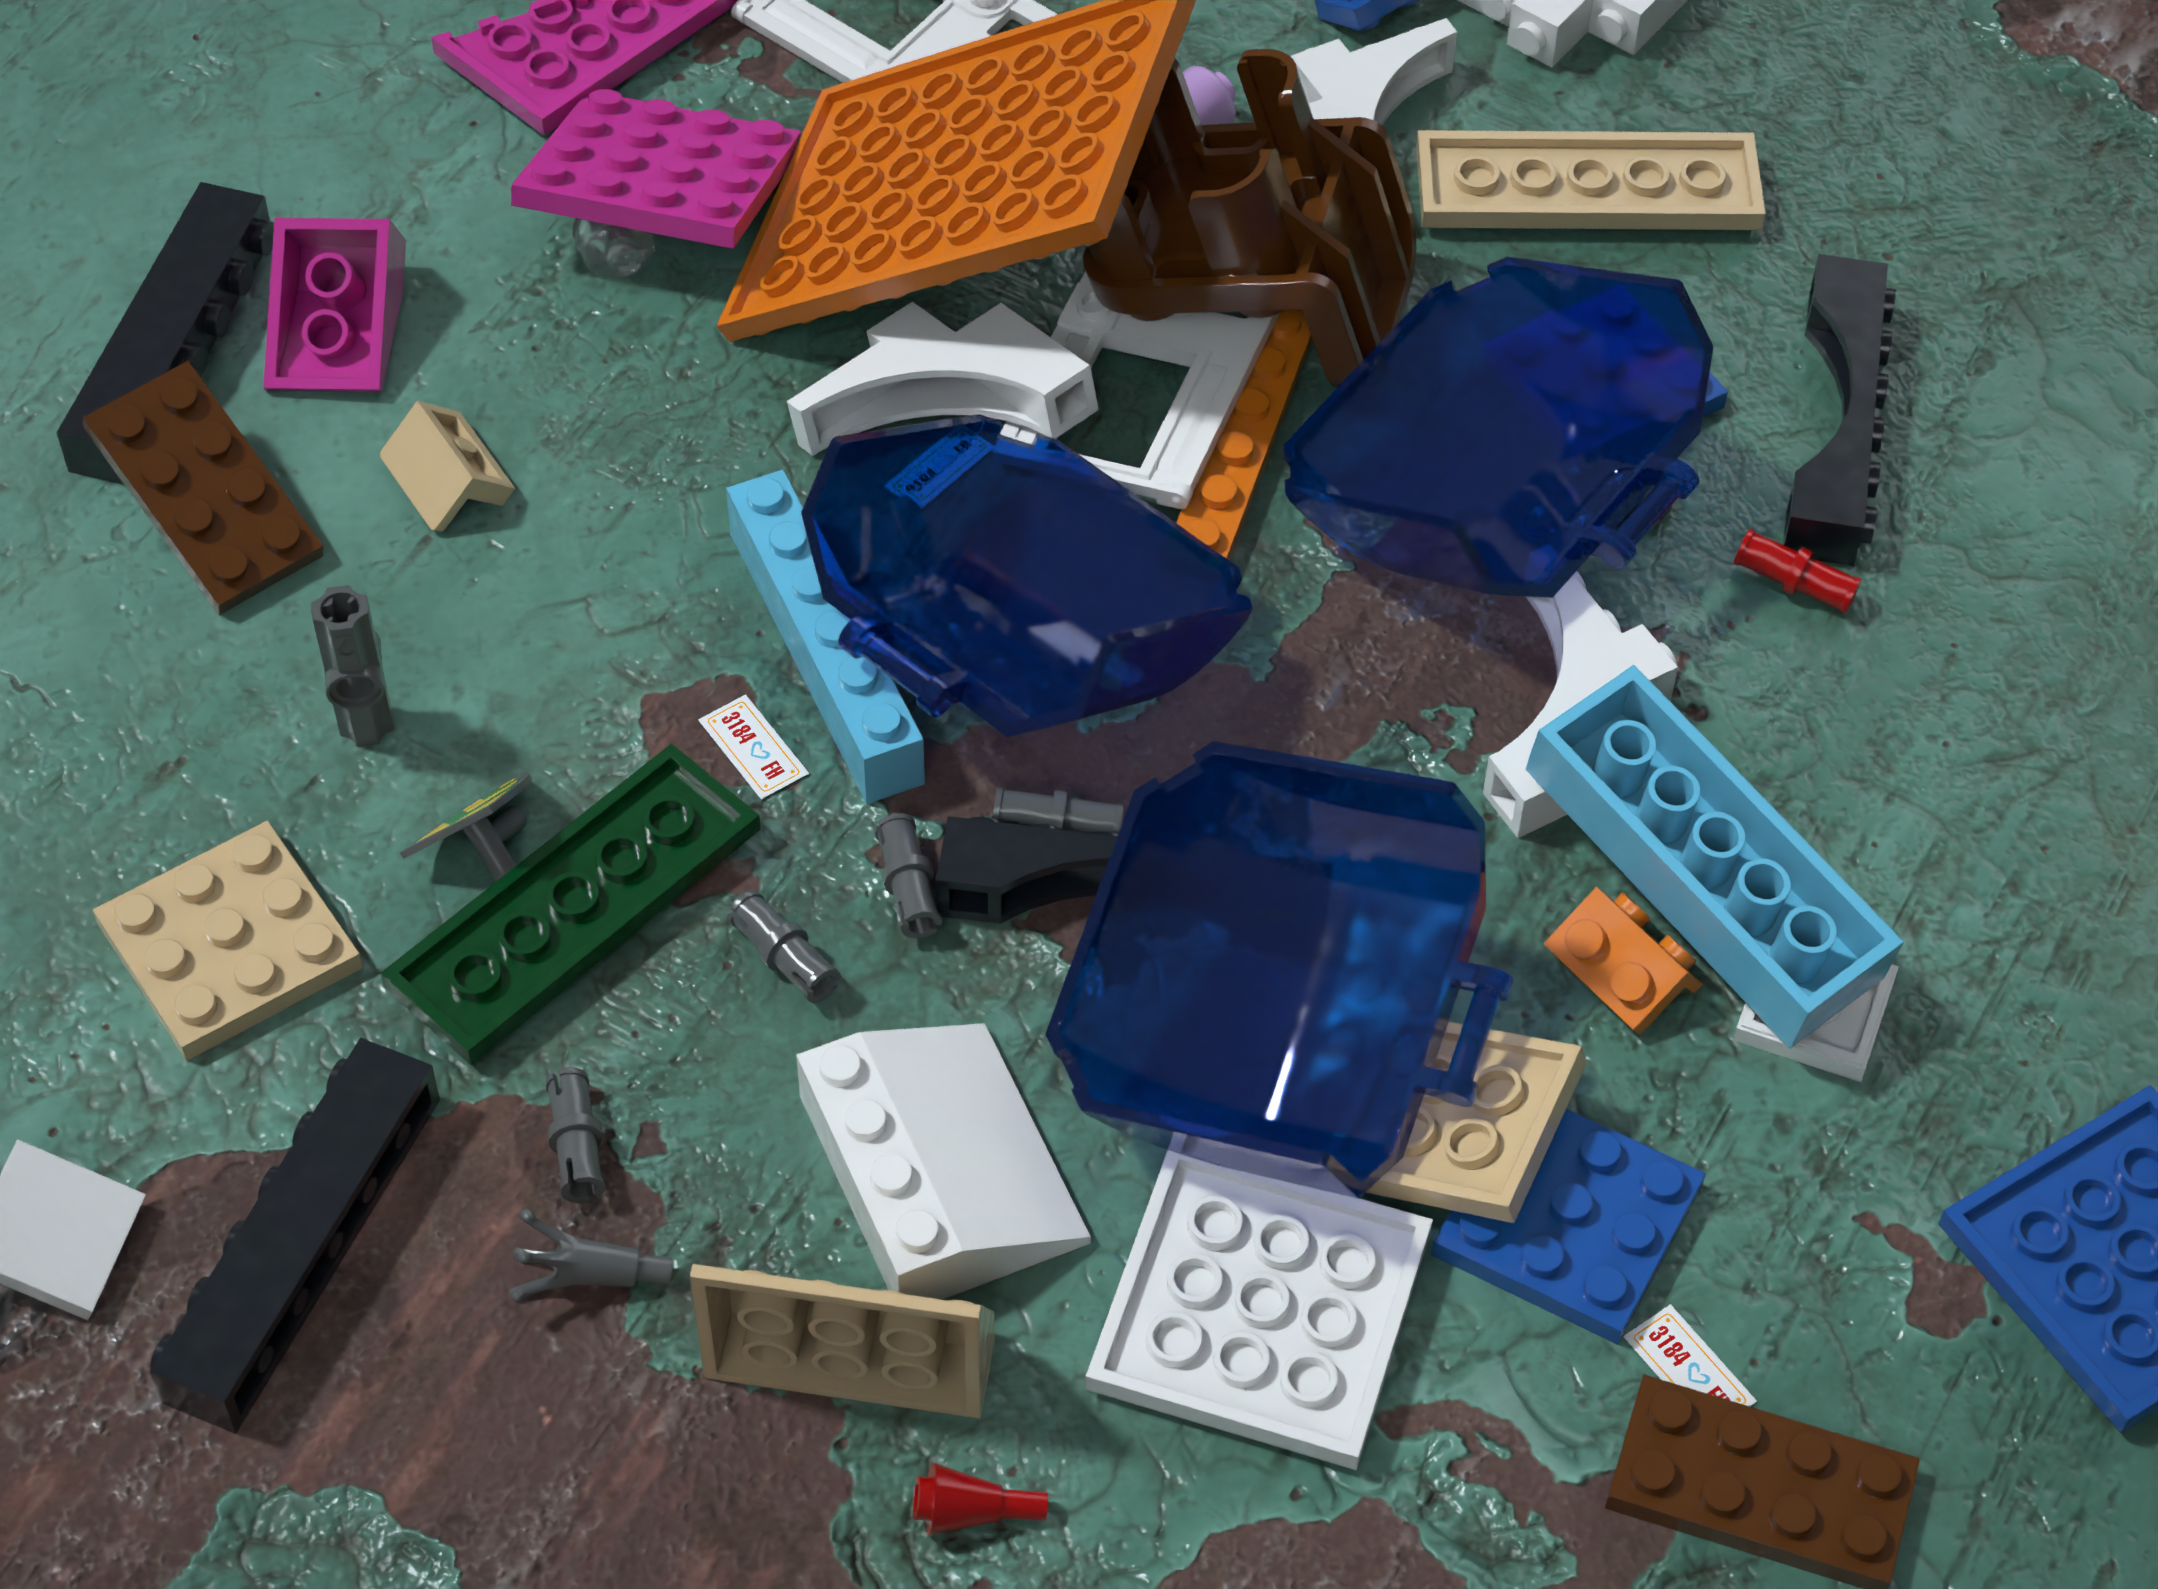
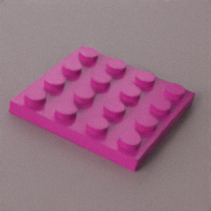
M595 90L581 98L511 184V206L734 249L784 176L801 138V131L784 128L782 124L772 120L751 122L730 118L727 113L719 110H703L698 112L677 108L672 102L667 100L641 101L622 97L619 92L614 90Z

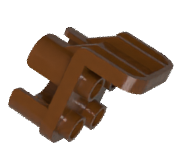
M1274 49L1246 50L1241 54L1237 65V72L1254 122L1201 125L1181 66L1174 58L1108 237L1094 245L1086 246L1084 250L1083 265L1098 301L1111 311L1130 314L1135 319L1142 321L1161 320L1175 313L1239 311L1249 317L1265 318L1277 315L1285 310H1303L1329 383L1336 388L1377 386L1386 370L1414 276L1416 263L1414 216L1388 132L1378 122L1365 117L1314 119L1295 61L1288 54Z

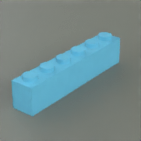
M782 469L727 487L730 535L866 805L924 785L923 737L784 470Z

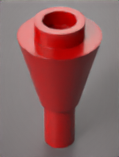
M936 1463L931 1464L928 1477L917 1476L915 1481L914 1520L925 1521L927 1535L999 1522L1000 1518L1045 1521L1047 1518V1492L1002 1489V1486Z

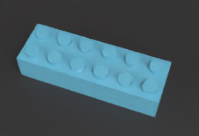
M1635 665L1629 667L1538 730L1525 770L1789 1049L1885 978L1904 941Z

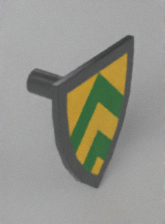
M521 772L466 806L401 851L400 854L403 859L464 829L495 881L499 880L516 866L503 843L525 827L527 819L525 813L517 806H509L490 821L486 816L494 813L524 790L532 782V776L529 772Z

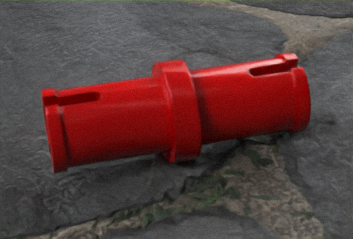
M1749 529L1733 562L1737 566L1741 565L1783 584L1781 591L1792 596L1796 591L1801 592L1840 610L1843 614H1846L1862 582V579L1857 576L1855 578L1813 559L1814 552L1804 547L1798 552L1756 533L1753 529Z

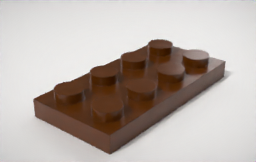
M189 361L182 363L83 417V426L87 434L218 615L323 556V544Z
M1643 1374L1605 1509L1862 1589H1889L1920 1458Z

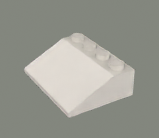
M985 1023L858 1032L796 1055L800 1098L888 1290L899 1291L906 1295L943 1300L1091 1244V1236Z

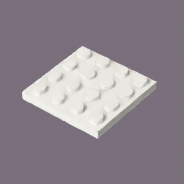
M1170 1144L1088 1368L1085 1389L1357 1470L1430 1237L1433 1219Z

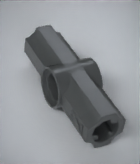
M350 585L328 587L323 596L311 602L312 620L325 670L326 696L329 702L333 704L340 736L351 739L357 747L377 745L386 733L394 730V717L382 667L381 640L374 630L368 598L366 595L353 591Z

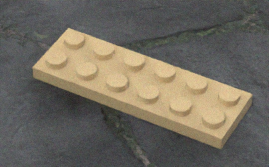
M1418 130L1416 152L1422 228L1762 230L1765 207L1754 133Z

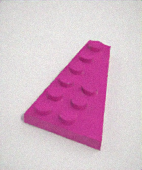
M538 0L530 4L528 13L501 21L497 15L477 21L479 29L453 38L450 31L431 37L435 55L541 134L546 135L563 122L582 97L599 89L612 90L731 9L738 0Z

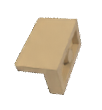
M416 401L380 452V458L431 530L443 532L467 499L503 506L515 490L513 484L461 412Z

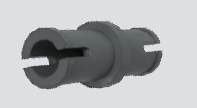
M997 787L993 821L1028 826L1047 824L1062 830L1088 833L1114 832L1120 834L1124 804L1067 798L1068 791L1055 790L1054 796Z
M905 813L890 814L878 821L879 826L874 828L885 862L881 873L885 890L894 895L902 933L909 938L928 937L938 931L937 925H942L941 914L937 909L931 888L934 880L932 864L926 856L922 855L914 819Z
M748 891L734 901L730 907L733 912L727 915L728 921L738 928L760 950V960L769 969L781 971L811 1003H818L833 993L838 986L835 981L841 978L840 971L830 965L808 943V934L796 922H786L764 900V897L758 891Z
M561 1068L558 1070L561 1088L558 1086V1079L555 1074L551 1073L546 1079V1090L549 1093L553 1120L548 1128L549 1147L558 1156L562 1197L570 1202L584 1203L592 1201L589 1183H592L595 1196L600 1197L605 1191V1182L601 1174L598 1146L603 1140L600 1121L592 1114L589 1075L580 1068Z

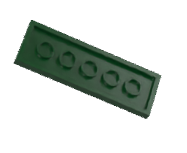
M671 743L380 973L383 987L464 1060L472 1065L761 830L760 816Z

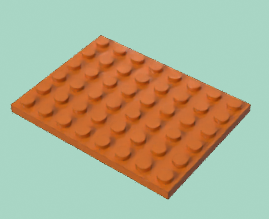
M1102 0L822 89L716 327L729 342L754 335L763 336L772 330L797 323L806 324L816 318L841 311H854L866 304L888 298H901L910 292L935 285L945 286L957 279L983 272L992 273L1008 265L1030 259H1043L1055 252L1081 245H1094L1106 239L1112 228L1114 218L1196 0Z

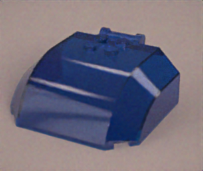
M1505 257L1487 265L1490 277L1457 290L1451 280L1430 289L1283 445L1284 459L1290 467V478L1285 480V494L1289 501L1309 521L1334 541L1359 557L1389 571L1489 595L1553 598L1590 556L1600 558L1613 569L1623 570L1636 556L1635 546L1676 500L1686 499L1699 485L1700 480L1695 470L1677 458L1701 432L1714 346L1680 280ZM1652 486H1655V488L1644 499L1645 494L1651 489ZM1639 504V506L1630 514V516L1622 523V525L1617 530H1614L1617 527V525L1625 518V516L1635 506Z
M976 414L836 436L831 440L801 515L823 599L850 619L840 633L838 645L853 658L864 657L916 696L917 706L933 718L943 715L952 704L961 702L1006 737H1011L1160 697L1182 685L1205 667L1236 635L1253 610L1250 598L1237 592L1242 580L1238 566L1058 439L1036 433L1032 444L999 434L1002 427L1001 421Z
M1213 741L1192 754L1196 763L1164 783H1161L1155 777L1134 790L1045 1035L1054 1054L1063 1062L1074 1086L1071 1091L1080 1110L1089 1117L1150 1144L1200 1161L1323 1191L1360 1198L1404 1157L1424 1095L1438 1097L1445 1102L1457 1106L1471 1107L1479 1087L1473 1080L1499 1001L1508 999L1514 981L1513 977L1504 971L1489 966L1469 963L1486 911L1485 821L1460 788L1450 781ZM1459 989L1473 991L1474 993L1448 1071L1433 1069Z

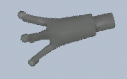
M527 1208L522 1209L519 1213V1218L555 1241L557 1247L552 1251L528 1250L523 1247H516L514 1249L513 1256L520 1263H538L554 1267L553 1274L510 1289V1298L516 1303L524 1301L525 1297L570 1285L634 1287L635 1282L669 1285L672 1272V1258L643 1255L639 1254L638 1248L578 1238L544 1223L536 1218L534 1212Z

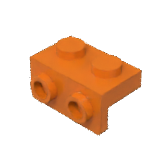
M1596 886L1543 944L1629 1027L1641 1035L1685 987L1695 993L1703 985L1689 971L1697 960L1668 934L1660 943L1643 928L1651 917L1625 893L1621 892L1613 900Z

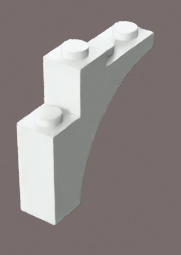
M1688 0L1458 1L1508 26L1507 45L1552 68L1587 32L1635 55Z
M1445 18L1423 27L1414 28L1409 32L1381 42L1367 45L1353 52H1349L1341 40L1336 39L1320 46L1306 49L1290 57L1296 63L1314 119L1365 117L1383 125L1389 115L1411 94L1430 82L1453 72L1457 31Z
M911 302L866 331L870 344L868 350L787 401L798 445L812 456L832 444L877 426L906 419L937 415H972L1006 420L1029 427L1054 440L1099 410L1090 365L1002 303L954 332L914 302Z
M1553 549L1532 558L1526 598L1539 615L1547 631L1554 652L1557 682L1545 707L1533 723L1517 739L1499 752L1489 756L1483 789L1484 796L1517 838L1568 815L1525 770L1538 730L1632 665H1635L1671 702L1678 670L1675 657L1668 646L1661 642L1658 643L1643 624L1621 633L1620 626L1614 615L1606 609H1601L1586 590L1585 583L1580 574L1574 568H1568Z

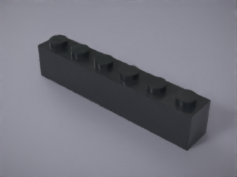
M200 182L56 432L68 472L124 485L85 431L83 417L186 361H189L200 378L202 377L211 348L218 337L221 338L226 334L230 324L231 312L240 296L247 295L251 288L257 265L262 256L268 255L273 248L274 222L270 221L264 195Z
M361 1037L348 1058H341L337 1061L329 1075L326 1093L314 1112H306L299 1120L293 1135V1145L279 1166H272L265 1174L259 1187L258 1200L245 1221H237L230 1229L224 1242L223 1255L209 1277H202L194 1286L188 1299L185 1316L174 1333L166 1334L157 1344L151 1358L150 1374L162 1404L236 1434L438 1105L440 1097L431 1064Z

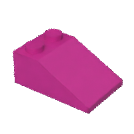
M274 218L263 388L266 391L382 393L403 297L406 239L390 219Z

